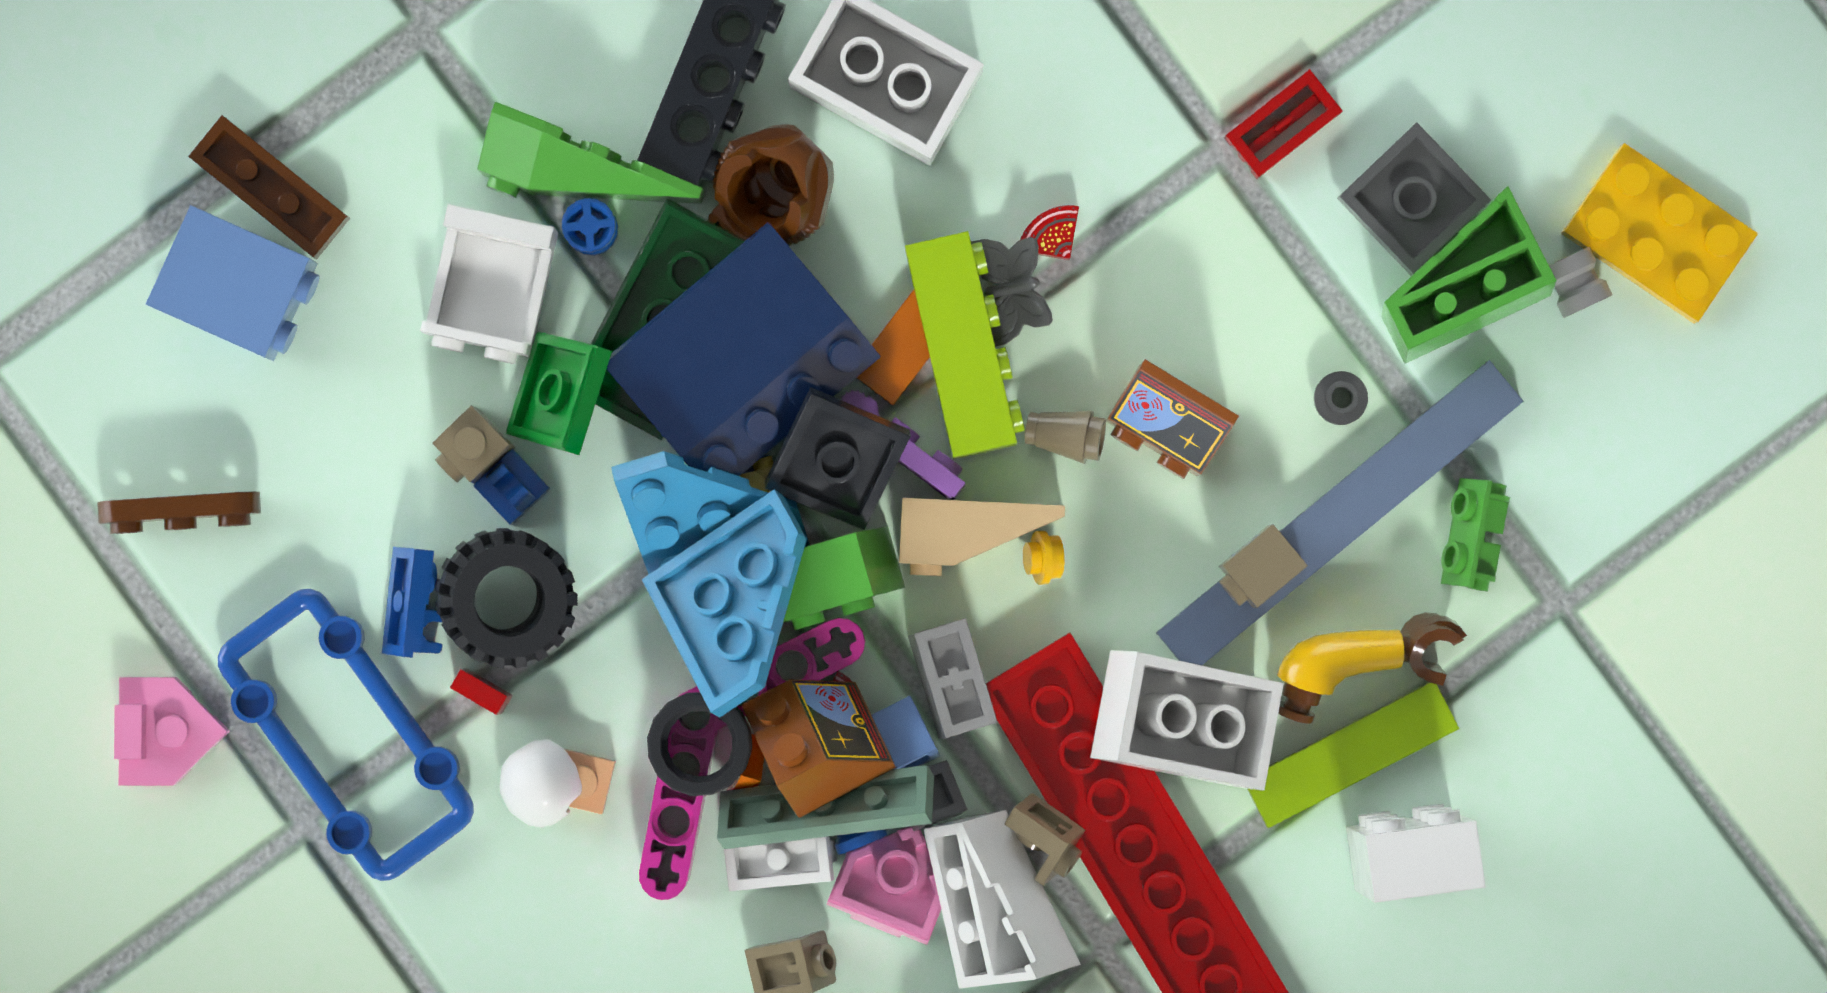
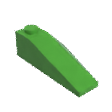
M495 102L493 105L477 170L483 176L489 178L486 187L513 198H517L519 190L532 195L655 202H665L666 199H670L676 203L702 204L705 192L702 187L636 160H632L631 164L621 160L622 156L596 142L581 140L579 144L572 141V136L563 132L561 127L498 102Z

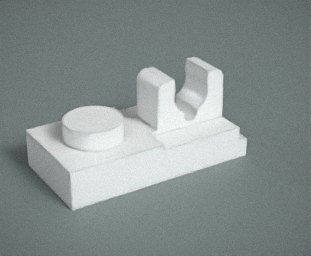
M828 836L724 849L729 892L833 881V862L837 861L836 848L834 846L835 840H830Z

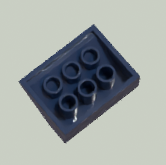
M767 222L611 353L607 370L678 455L683 457L684 462L688 466L705 472L710 467L740 476L787 436L810 387L834 397L881 356L787 243Z

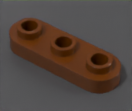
M256 491L97 502L98 523L110 524V534L143 532V522L164 521V530L197 529V518L218 517V527L251 525L250 515L261 514L260 492Z

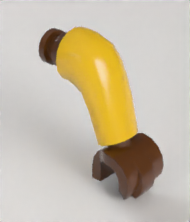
M1425 612L1413 616L1404 624L1401 631L1358 630L1310 637L1297 643L1280 664L1277 676L1285 681L1282 695L1286 699L1285 701H1280L1278 714L1296 722L1311 724L1315 717V714L1310 711L1311 706H1318L1322 695H1332L1335 687L1345 678L1363 673L1399 669L1404 662L1409 664L1418 677L1443 686L1447 674L1439 664L1423 660L1424 651L1432 642L1439 640L1450 642L1455 646L1464 641L1463 638L1467 634L1456 621L1449 617Z

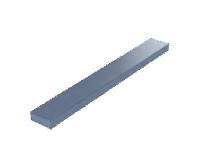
M1490 360L1486 361L1280 530V533L1308 566L1258 608H1252L1246 601L1239 606L1218 581L1159 629L1156 634L1179 661L1203 665L1524 401Z

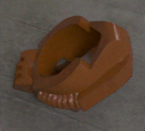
M789 124L773 125L733 139L728 143L724 152L721 153V158L718 159V164L715 166L716 171L713 178L714 199L719 204L709 214V221L744 240L750 238L768 222L788 246L798 244L800 241H804L805 238H810L811 234H815L816 230H819L824 225L834 183L833 162L795 125Z

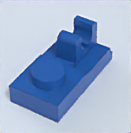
M393 547L381 654L413 658V652L438 654L442 651L443 644L430 642L423 635V629L428 623L442 622L437 611L426 610V604L429 605L430 593L433 592L437 581V567L433 562V550Z

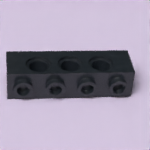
M703 0L637 161L699 187H702L704 180L713 183L714 172L716 171L715 166L718 164V159L721 158L722 153L717 149L725 130L734 133L745 107V103L738 101L745 81L755 83L766 55L758 51L766 31L775 34L783 17L786 4L779 2V0ZM739 17L749 23L750 31L742 41L735 43L724 40L720 36L722 24L729 18ZM714 66L725 69L729 73V82L724 89L719 92H708L700 86V77L706 69ZM690 116H700L709 123L707 135L698 142L685 141L679 135L681 123Z

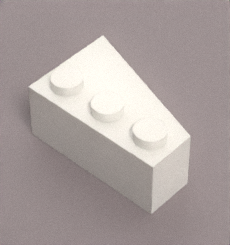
M1006 810L967 816L924 829L959 989L1035 980L1081 965L1043 885L1034 880L1037 873L1023 844L1016 837V832L1004 824L1009 817Z

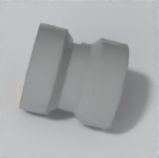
M1590 246L1549 265L1557 280L1555 284V289L1559 295L1557 306L1563 318L1613 295L1606 280L1598 278L1595 272L1596 259Z

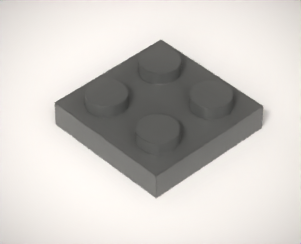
M1417 122L1337 197L1341 204L1410 276L1491 201L1482 189Z

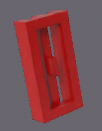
M1309 69L1226 134L1224 139L1230 146H1233L1238 153V157L1243 163L1245 162L1251 169L1250 172L1258 179L1339 116L1343 110ZM1308 86L1313 93L1312 96L1247 146L1241 137ZM1319 103L1324 106L1326 111L1263 161L1260 162L1255 154Z

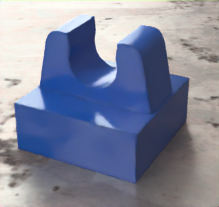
M511 449L473 485L509 525H513L551 489L514 449Z

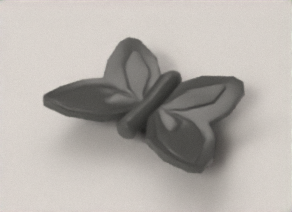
M1034 237L1025 238L1016 242L1010 249L1001 242L989 239L971 241V244L982 243L988 273L979 276L984 280L999 284L985 289L986 296L993 294L994 298L1000 297L996 301L1000 326L991 328L995 347L1008 344L1016 338L1024 324L1032 327L1049 326L1053 321L1052 312L1044 297L1034 291L1039 286L1040 281L1038 278L1032 277L1038 263L1039 246L1037 239Z

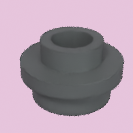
M1346 371L1333 372L1326 375L1317 384L1313 397L1314 406L1318 414L1325 421L1334 425H1347L1359 419L1365 412L1368 404V392L1362 380L1356 375ZM1336 388H1344L1350 393L1351 402L1346 408H1339L1334 405L1332 393Z

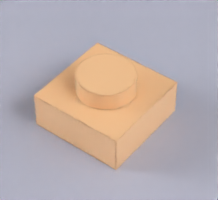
M565 749L577 767L582 784L581 794L569 807L603 814L616 761Z

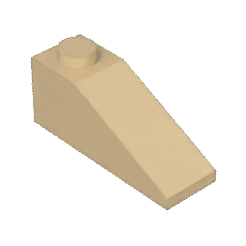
M902 498L899 564H910L909 575L942 576V566L957 565L1065 517V506Z

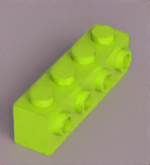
M965 231L905 245L906 257L953 460L1015 446L1017 444L1015 433L1023 432L1025 429L1018 399L1008 402L1003 380L1013 378L1006 347L996 349L991 328L1000 326L995 298L993 294L983 296L979 275L988 273L982 243L971 244L969 232Z

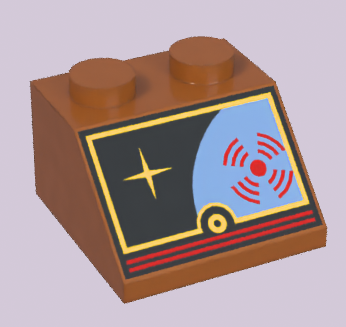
M1145 359L1136 369L1107 417L1106 422L1114 426L1110 434L1113 438L1135 451H1138L1141 445L1144 444L1161 455L1156 462L1158 465L1172 474L1185 479L1188 472L1195 476L1202 474L1236 423L1239 415Z
M789 679L741 704L774 781L798 818L896 768L856 682Z

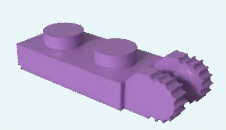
M851 390V392L846 391L844 396L841 395L842 401L879 416L877 402L869 396L865 397L864 392L860 393L859 390ZM894 417L891 422L909 429L911 435L898 462L945 498L955 500L966 484L958 477L963 468L939 450L932 457L915 445L920 436Z

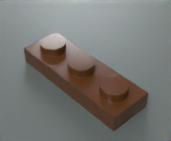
M223 115L220 116L188 156L316 260L350 220V217Z

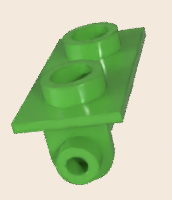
M1459 478L1457 491L1451 501L1452 522L1448 543L1444 547L1441 557L1443 572L1440 584L1462 586L1488 592L1489 583L1495 582L1501 545L1484 542L1486 532L1503 534L1507 509L1510 502V497L1505 496L1506 485L1492 483L1490 480Z

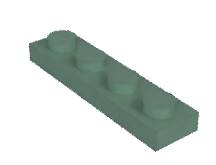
M928 765L892 769L801 818H798L776 784L721 791L717 840L724 849L932 824L934 775Z

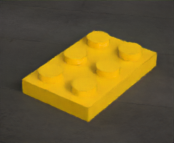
M1626 143L1618 148L1561 232L1562 235L1583 249L1590 246L1596 258L1693 324L1699 322L1758 235L1750 227Z

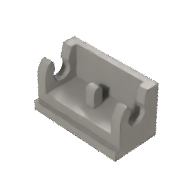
M966 618L908 635L939 739L949 738L997 723Z

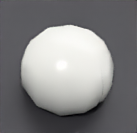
M549 739L534 740L518 749L507 758L501 768L500 794L509 811L529 826L544 828L562 820L570 813L569 805L582 792V784L575 763L564 748Z

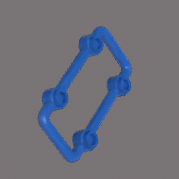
M300 589L230 638L219 651L217 657L218 668L233 690L231 707L234 714L244 722L257 723L328 820L326 836L330 846L341 854H352L371 878L379 881H390L399 877L462 831L471 822L474 814V803L470 794L457 778L460 771L457 756L448 748L442 746L435 747L363 649L365 636L361 624L354 618L339 616L321 592L314 589ZM305 610H309L321 626L319 644L322 650L332 658L345 659L416 757L414 773L418 782L427 789L440 790L453 808L450 813L385 860L381 858L370 843L372 825L369 819L361 812L346 810L275 712L277 694L274 688L265 681L252 680L239 662L242 656Z

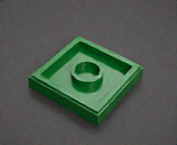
M537 332L508 422L506 434L580 455L612 351L599 346Z

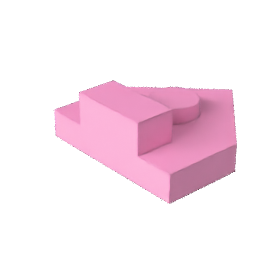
M119 677V704L114 707V759H119L118 786L177 785L192 770L191 768L215 747L230 730L216 716H213L177 677Z
M912 826L905 827L891 835L847 852L827 905L851 914L850 918L899 938L903 935L927 945L941 912V905L929 851L921 829L914 832Z

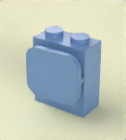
M190 205L145 305L274 361L277 353L285 354L293 342L298 325L293 323L292 320L300 302L307 305L316 291L320 275L314 272L318 263L304 255Z

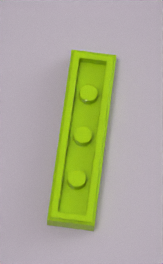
M1428 682L1269 765L1265 790L1247 789L1263 822L1269 829L1460 728L1437 684Z

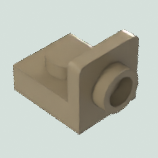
M1033 793L1013 808L1004 823L1016 832V837L1022 844L1032 850L1043 851L1049 855L1034 879L1043 886L1057 874L1065 878L1082 854V851L1076 845L1085 829Z
M824 930L812 932L800 938L757 945L744 950L754 993H814L836 982V956L833 948L828 944Z

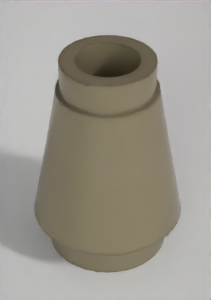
M1094 411L1030 412L1025 429V444L1035 445V447L1083 464L1086 463L1087 459L1099 461L1105 440L1106 418L1094 417Z

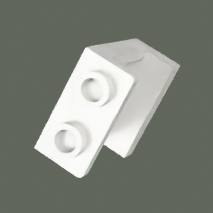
M448 204L443 223L447 231L427 320L422 321L420 331L426 335L433 336L431 346L463 353L466 343L484 347L485 358L516 364L517 355L529 357L534 343L559 232L552 226Z

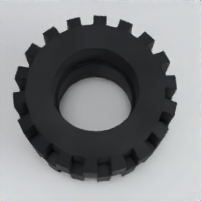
M496 528V531L486 532L484 530L474 534L475 538L467 543L463 540L455 547L457 551L451 559L446 558L441 567L444 570L441 579L436 581L435 591L438 592V602H435L436 610L447 635L471 658L480 663H488L496 668L504 669V666L512 665L515 668L526 667L528 661L536 659L540 662L548 657L547 651L554 645L558 648L565 640L562 637L567 627L572 629L575 617L572 615L573 606H578V594L574 592L572 583H575L572 571L567 569L563 557L546 542L521 530L514 531L509 528ZM503 566L520 568L529 574L535 583L537 596L534 609L525 621L515 627L496 629L487 625L479 617L475 608V594L478 585L488 573Z

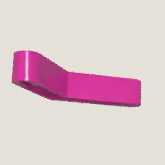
M837 618L777 646L765 688L759 691V695L787 681L779 674L777 663L780 656L789 650L798 651L807 659L808 670L801 680H821L853 664L861 657L865 649L866 640L862 629L850 619ZM839 627L843 633L852 631L857 640L850 645L852 654L849 657L843 658L839 651L832 652L822 657L829 667L818 671L815 654L805 644V641L815 637L818 648L832 640L830 631L833 628ZM696 686V687H694V688H692V689H690V690H688V691H686V692L680 694L679 696H681V695H683V694H686V693H694V692H700V691H699L698 687ZM738 705L737 707L743 712L744 716L746 717L742 706ZM710 713L709 722L704 728L692 729L687 727L680 717L671 727L667 739L668 752L671 759L680 752L691 753L698 759L700 764L698 776L710 775L718 730L727 726L726 723L718 716ZM658 776L639 869V882L642 889L650 897L658 900H669L678 896L687 886L690 879L706 795L690 796L672 790ZM679 806L688 813L690 825L686 833L672 835L663 829L661 814L666 807ZM655 840L667 846H686L685 855L677 850L673 853L671 870L679 873V880H671L666 888L659 886V877L651 875V868H658L662 864L666 849H655Z

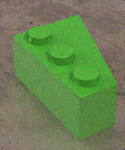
M1509 186L1498 194L1495 200L1473 221L1464 226L1458 235L1436 256L1431 257L1384 302L1381 318L1404 364L1551 296L1557 280Z
M888 526L859 531L804 547L783 623L792 620L794 630L825 622L823 611L841 606L844 616L874 608V596L906 588Z

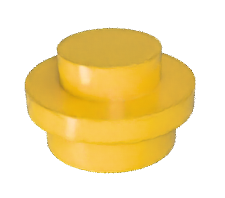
M1044 530L1035 531L1031 537V542H1026L1023 547V566L1026 574H1032L1038 585L1049 584L1051 579L1062 577L1065 556L1061 538L1058 535L1049 536Z

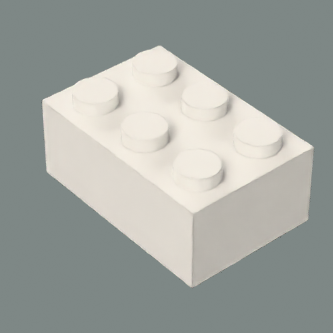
M832 0L791 72L788 82L792 90L931 166L980 79L984 64L870 0Z
M1110 650L1090 758L1232 787L1264 791L1284 683L1142 652Z
M1444 804L1418 806L1412 808L1413 817L1411 818L1398 817L1397 814H1391L1390 811L1358 815L1359 825L1346 826L1354 889L1374 903L1486 888L1477 821L1462 816L1459 809L1452 810V807H1444Z

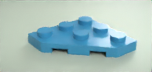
M666 451L611 467L616 488L648 574L768 494V492L750 487L749 480L713 467H710L705 472L684 464L683 457ZM784 497L807 538L805 547L810 546L797 502Z
M775 489L642 579L710 712L718 717L723 716L765 688L807 540L786 499Z

